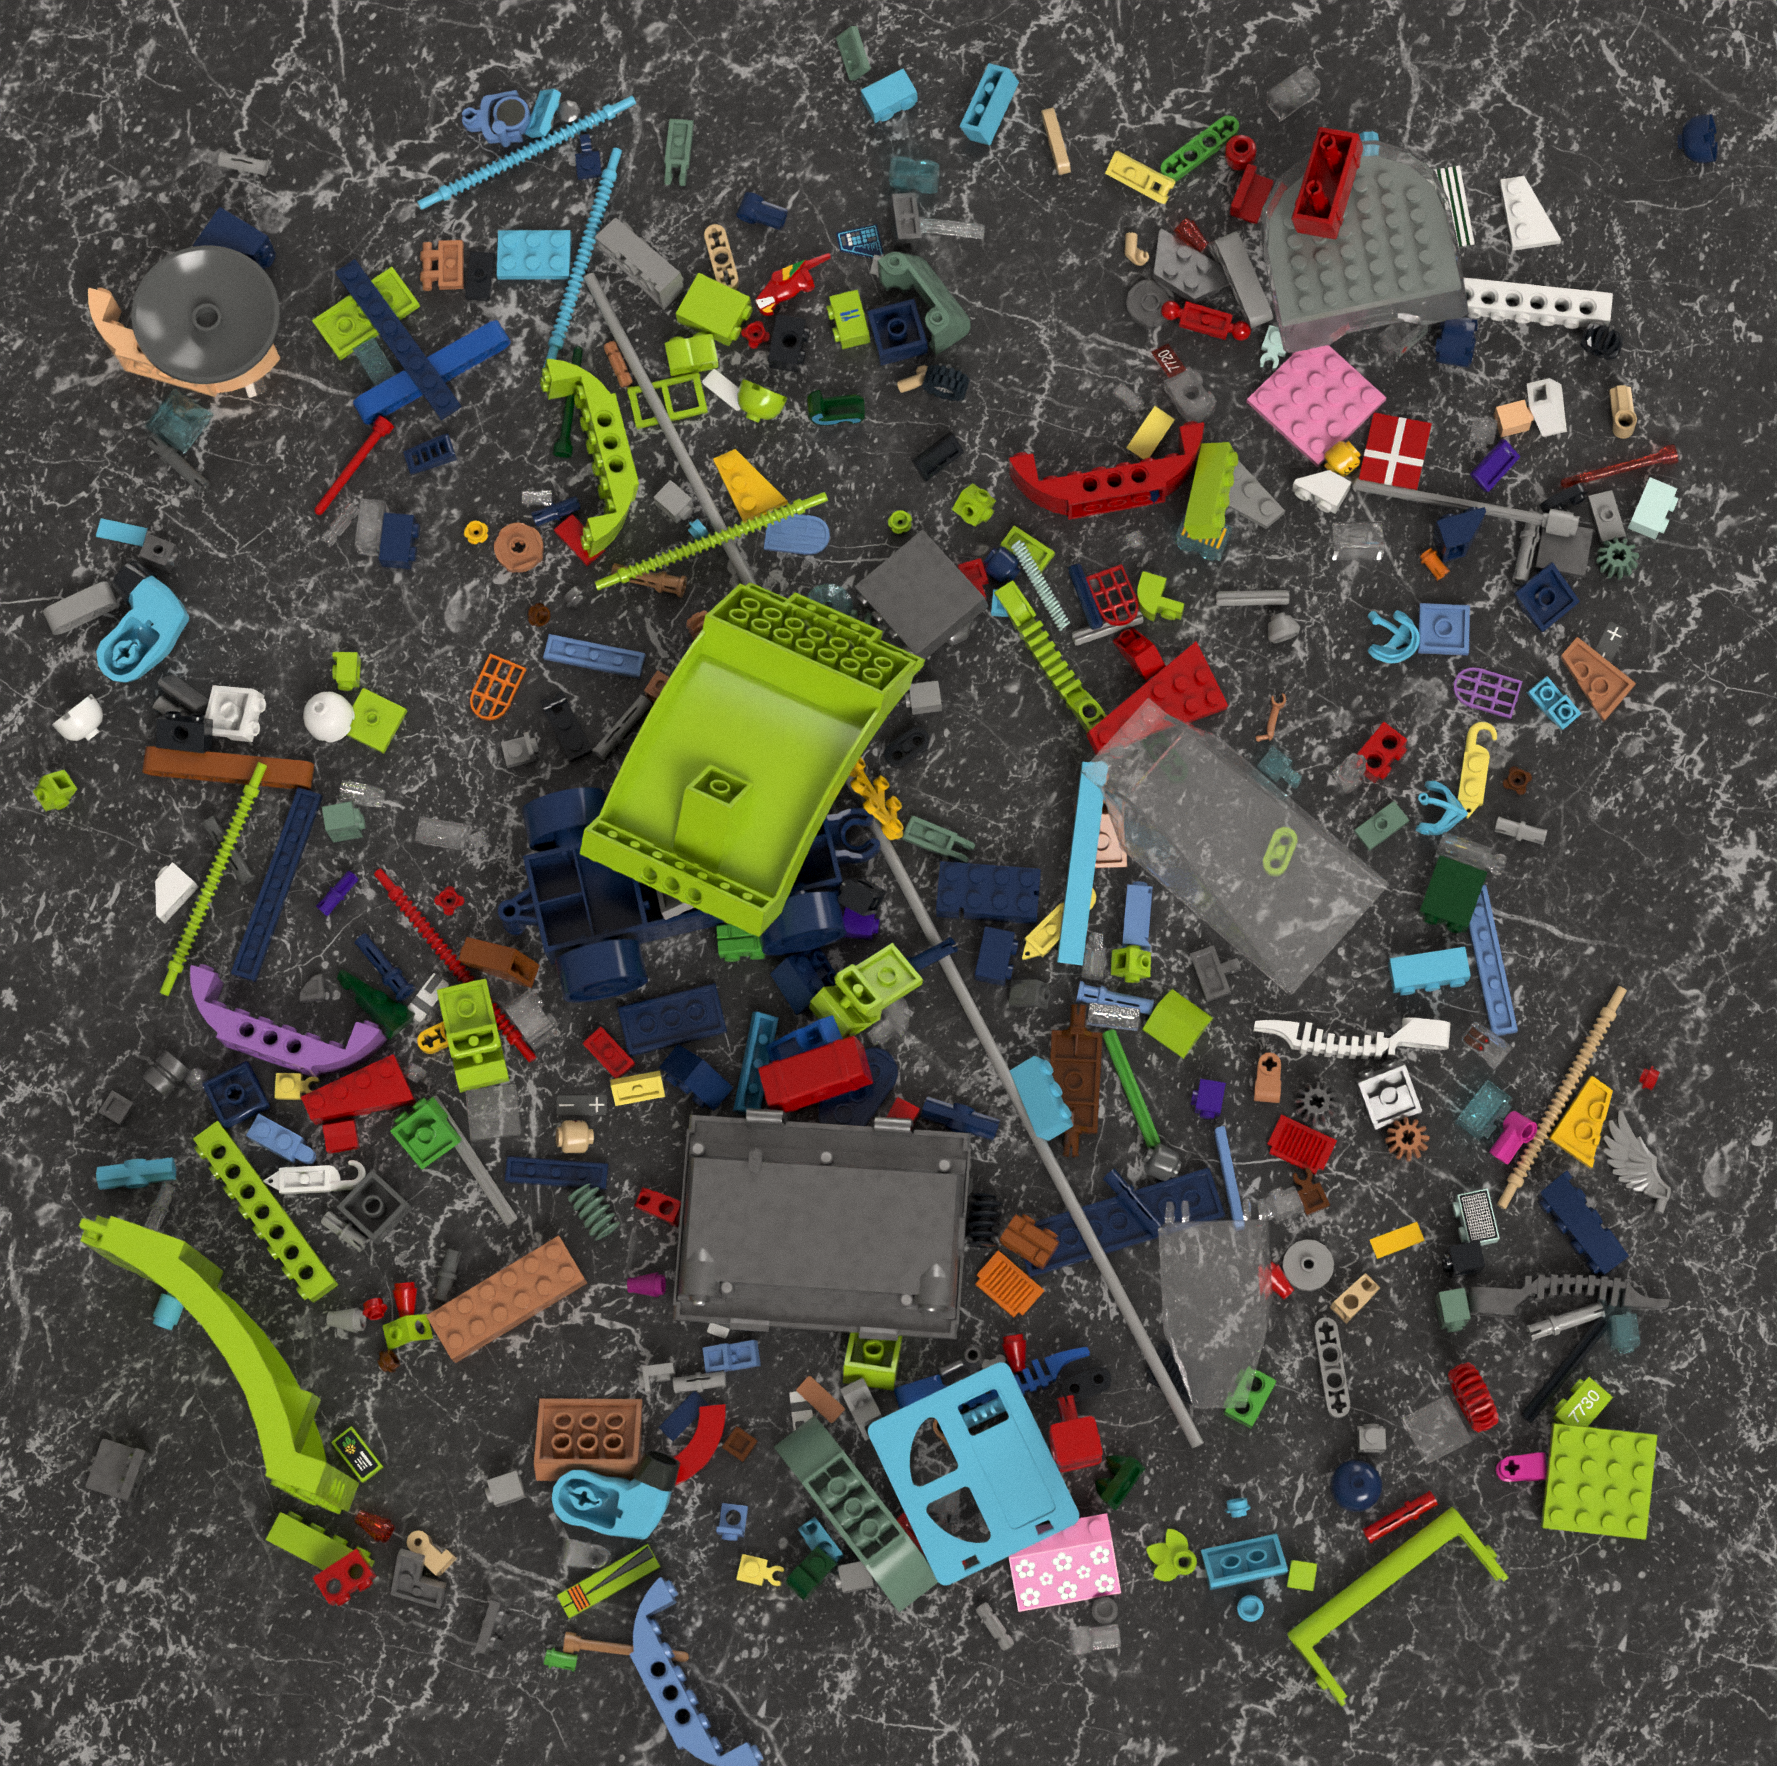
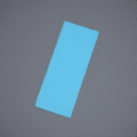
M101 518L96 537L143 547L148 528Z

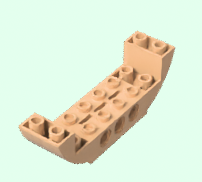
M88 288V304L95 326L125 371L216 397L217 393L234 391L258 381L280 360V356L273 344L268 353L255 367L234 379L214 384H194L180 381L157 369L141 351L134 331L125 328L123 324L118 322L122 311L111 292L104 288H97V290Z

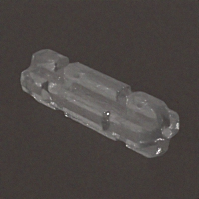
M348 503L344 508L345 511L341 512L329 526L330 529L322 534L321 538L326 544L332 546L337 540L336 537L341 536L350 525L351 519L360 513L359 508L355 504Z

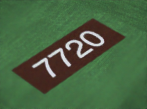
M1169 344L1151 352L1169 379L1187 370Z

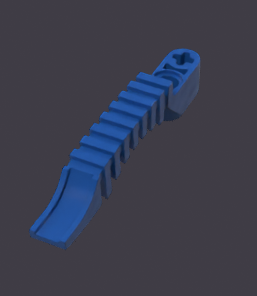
M1088 1347L1071 1349L1045 1357L1044 1361L1050 1373L1047 1376L1044 1375L1038 1359L1033 1360L1032 1366L1037 1375V1380H1033L1028 1368L1022 1370L1026 1381L1025 1384H1021L1018 1375L1014 1376L1023 1396L1029 1391L1031 1394L1037 1392V1389L1040 1387L1044 1390L1049 1387L1050 1383L1056 1382L1058 1373L1066 1364L1090 1356ZM935 1375L894 1389L899 1409H902L947 1386L943 1385L940 1375ZM995 1389L990 1390L991 1394L984 1393L963 1403V1405L969 1407L971 1411L978 1405H983L999 1397V1394ZM962 1404L958 1406L959 1412L964 1411Z

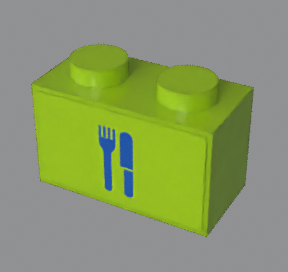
M858 289L829 296L830 305L826 306L829 320L834 319L836 327L832 328L835 342H840L842 349L870 343L869 330Z

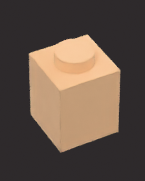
M1525 400L1498 406L1494 412L1500 438L1528 431L1532 423L1531 421H1534L1533 414L1530 408L1526 406Z

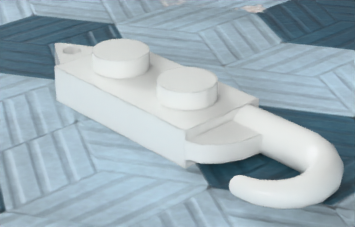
M349 1160L348 1164L355 1166L358 1170V1176L354 1180L341 1181L340 1174L335 1167L324 1165L281 1167L278 1172L266 1178L263 1182L279 1190L280 1194L353 1190L366 1176V1172L360 1162Z

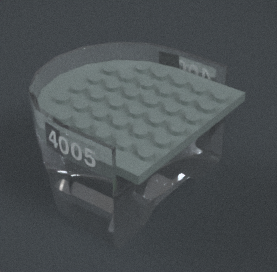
M1377 140L1361 141L1364 148L1360 159L1361 163L1356 172L1343 216V224L1340 226L1337 239L1298 233L1291 219L1310 154L1302 157L1277 179L1262 208L1261 244L1284 351L1292 353L1331 345L1346 333L1403 321L1423 326L1467 315L1468 305L1461 257L1449 199L1435 170L1410 150Z

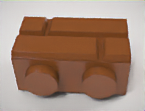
M1015 1214L1001 1235L999 1243L1043 1270L1059 1246V1241L1056 1240L1057 1235L1047 1228H1044L1042 1231L1034 1226L1036 1222L1029 1216L1023 1214L1020 1217Z

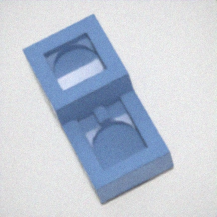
M757 1340L703 1347L706 1373L761 1366Z

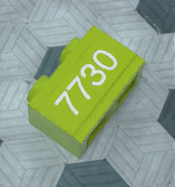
M1590 1377L1585 1381L1579 1379L1570 1389L1574 1394L1568 1401L1563 1398L1553 1409L1557 1412L1553 1419L1559 1424L1588 1427L1613 1397Z

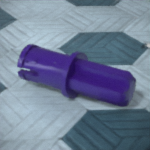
M347 871L333 888L329 887L330 891L316 907L328 917L333 909L342 900H345L344 896L358 881V877L351 871Z

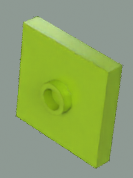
M362 688L352 706L355 717L354 720L352 719L351 729L346 736L384 754L405 717L407 709Z

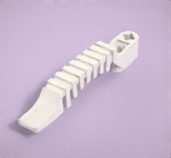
M1403 1018L1402 1028L1392 1037L1383 1038L1384 1032H1377L1375 1044H1370L1371 1035H1365L1363 1046H1358L1359 1037L1355 1036L1352 1037L1351 1045H1346V1036H1340L1338 1045L1333 1044L1335 1034L1328 1033L1326 1044L1321 1043L1322 1029H1317L1314 1042H1310L1312 1023L1309 1022L1305 1024L1302 1040L1297 1039L1299 1023L1291 1021H1255L1253 1032L1276 1034L1285 1039L1291 1049L1300 1050V1054L1312 1052V1055L1318 1056L1319 1053H1322L1324 1057H1331L1332 1054L1337 1055L1336 1058L1342 1059L1344 1055L1349 1056L1350 1059H1355L1356 1056H1361V1059H1368L1369 1056H1374V1059L1380 1060L1386 1052L1387 1059H1393L1397 1046L1435 1050L1449 1049L1451 1024L1441 1020Z

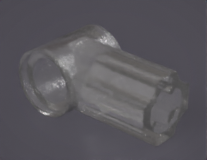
M1352 753L1346 757L1341 765L1331 772L1330 775L1345 794L1352 792L1364 781L1361 777L1366 771L1367 760L1363 755Z
M1118 1624L1092 1628L1090 1626L1067 1629L1071 1656L1094 1653V1650L1121 1647Z

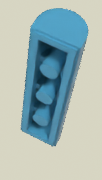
M760 1012L752 1013L733 1108L735 1113L746 1115L747 1108L761 1109L764 1089L758 1068L770 1064L771 1059L765 1046L774 1042L778 1017Z

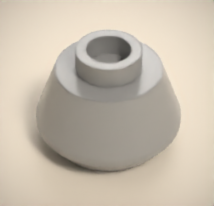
M1284 612L1271 617V622L1268 623V640L1273 643L1289 640L1299 634L1300 625L1291 615H1285Z

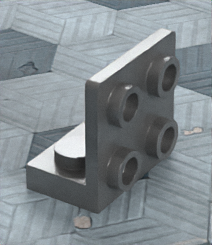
M102 1439L86 1483V1488L134 1503L151 1453Z

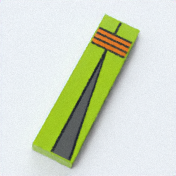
M647 1544L563 1591L557 1597L568 1618L571 1619L661 1567L650 1546Z

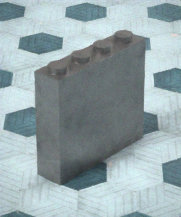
M923 529L855 586L858 592L856 596L858 601L865 608L869 605L874 611L871 615L880 625L886 624L889 628L887 633L895 642L900 640L904 645L903 650L924 660L988 607L985 597Z

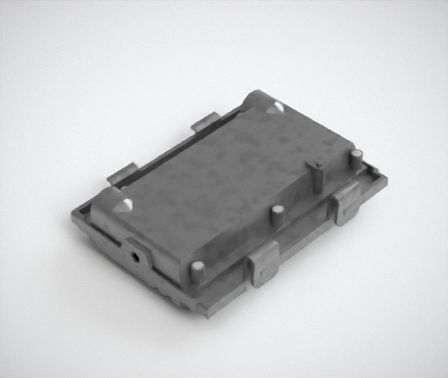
M747 1108L746 1118L690 1115L684 1161L673 1298V1320L730 1324V1329L769 1332V1327L859 1333V1338L898 1341V1336L957 1340L970 1171L971 1134L914 1130V1133H912L913 1121L912 1119L875 1117L873 1128L786 1121V1125H784L782 1118H785L786 1113L783 1110Z

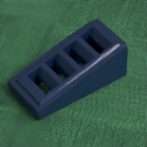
M448 433L403 452L411 475L457 460ZM441 446H445L446 453L442 454ZM432 449L436 450L437 457L435 458L432 456ZM423 452L427 453L428 461L424 462L422 457ZM416 454L420 463L417 466H415L412 457Z

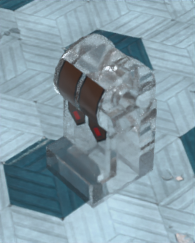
M1475 1021L1470 1024L1461 1037L1462 1042L1484 1058L1487 1064L1494 1070L1513 1048L1490 1029L1488 1030Z

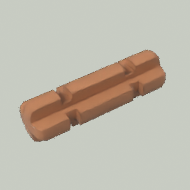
M616 342L606 343L604 350L606 355L609 356L610 364L620 386L626 387L631 385L632 378Z

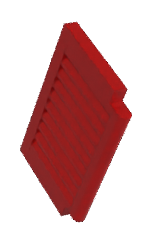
M1281 1114L1267 1145L1271 1146L1269 1154L1303 1170L1309 1168L1312 1174L1316 1175L1318 1169L1324 1170L1337 1140Z

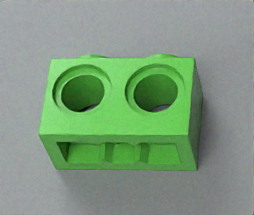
M1249 1366L1247 1371L1241 1369L1235 1381V1384L1239 1385L1234 1394L1229 1392L1222 1406L1226 1408L1224 1415L1252 1429L1276 1384V1380ZM1252 1378L1259 1380L1261 1389L1258 1391L1249 1390L1247 1381ZM1237 1402H1246L1249 1406V1411L1246 1414L1237 1413L1234 1407Z

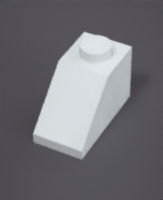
M173 862L170 866L167 865L160 870L155 881L156 916L164 924L199 888Z

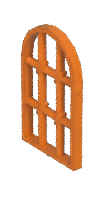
M490 654L475 687L472 689L470 697L471 708L475 715L488 721L502 717L511 706L526 668ZM492 658L499 661L493 675L486 673ZM502 663L511 666L505 680L498 678L497 675ZM514 668L522 670L516 685L509 680ZM483 676H486L490 681L483 694L478 692L477 689ZM494 680L502 683L496 699L489 696ZM508 685L514 689L508 702L505 703L501 701V696ZM474 695L480 696L481 699L476 710L473 705ZM485 699L493 702L488 717L479 714ZM498 704L505 706L501 713L493 716Z

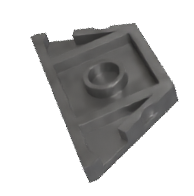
M1162 228L1159 230L1153 271L1154 280L1191 303H1197L1206 296L1219 293L1221 288L1230 285L1220 264Z

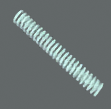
M1019 540L1012 545L1011 549H1014L1013 552H1016L1015 556H1018L1017 559H1020L1021 566H1024L1023 569H1026L1025 573H1028L1027 576H1030L1029 579L1031 583H1034L1035 590H1037V593H1040L1039 597H1041V600H1044L1043 603L1047 610H1050L1049 614H1051V617H1054L1053 621H1055L1054 624H1057L1058 631H1062V628L1067 626L1070 621H1067V617L1064 618L1066 614H1063L1064 611H1060L1062 607L1058 608L1060 604H1057L1058 601L1056 597H1053L1054 594H1050L1052 590L1048 591L1050 587H1047L1048 584L1046 580H1043L1044 577H1040L1043 573L1038 574L1040 570H1037V563H1033L1035 561L1032 559L1033 556L1028 557L1031 553H1027L1029 551L1026 549L1027 546H1023L1025 543H1020L1021 541Z

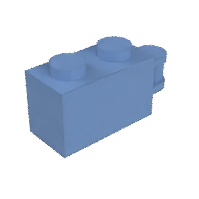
M258 1114L246 1135L252 1142L293 1164L299 1160L304 1164L310 1165L316 1160V1153L306 1146L307 1142L303 1137Z

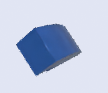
M832 1015L819 1019L804 1028L795 1030L765 1047L772 1062L827 1045L834 1040H841L843 1038Z

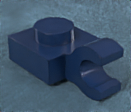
M589 134L580 135L582 153L575 154L578 180L601 177L599 151L592 152Z

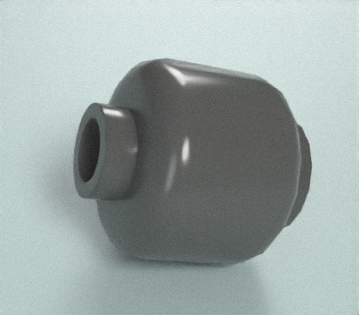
M1157 1144L1152 1149L1147 1148L1142 1157V1162L1145 1163L1144 1171L1163 1182L1175 1178L1182 1164L1179 1160V1154L1162 1144Z

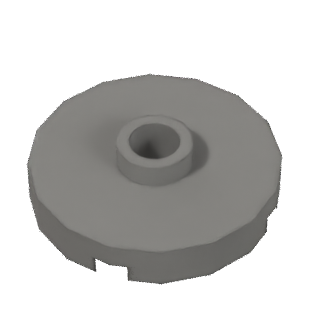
M1306 1239L1298 1241L1289 1247L1283 1258L1282 1268L1286 1278L1293 1287L1310 1292L1320 1289L1328 1283L1333 1274L1334 1261L1331 1252L1325 1245L1315 1240ZM1311 1261L1313 1268L1306 1269L1304 1262Z

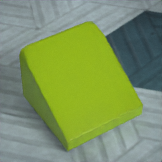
M1291 1560L1287 1587L1313 1591L1317 1564Z

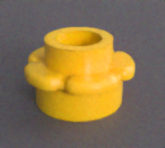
M472 521L465 528L464 535L471 544L483 543L488 537V527L480 521Z

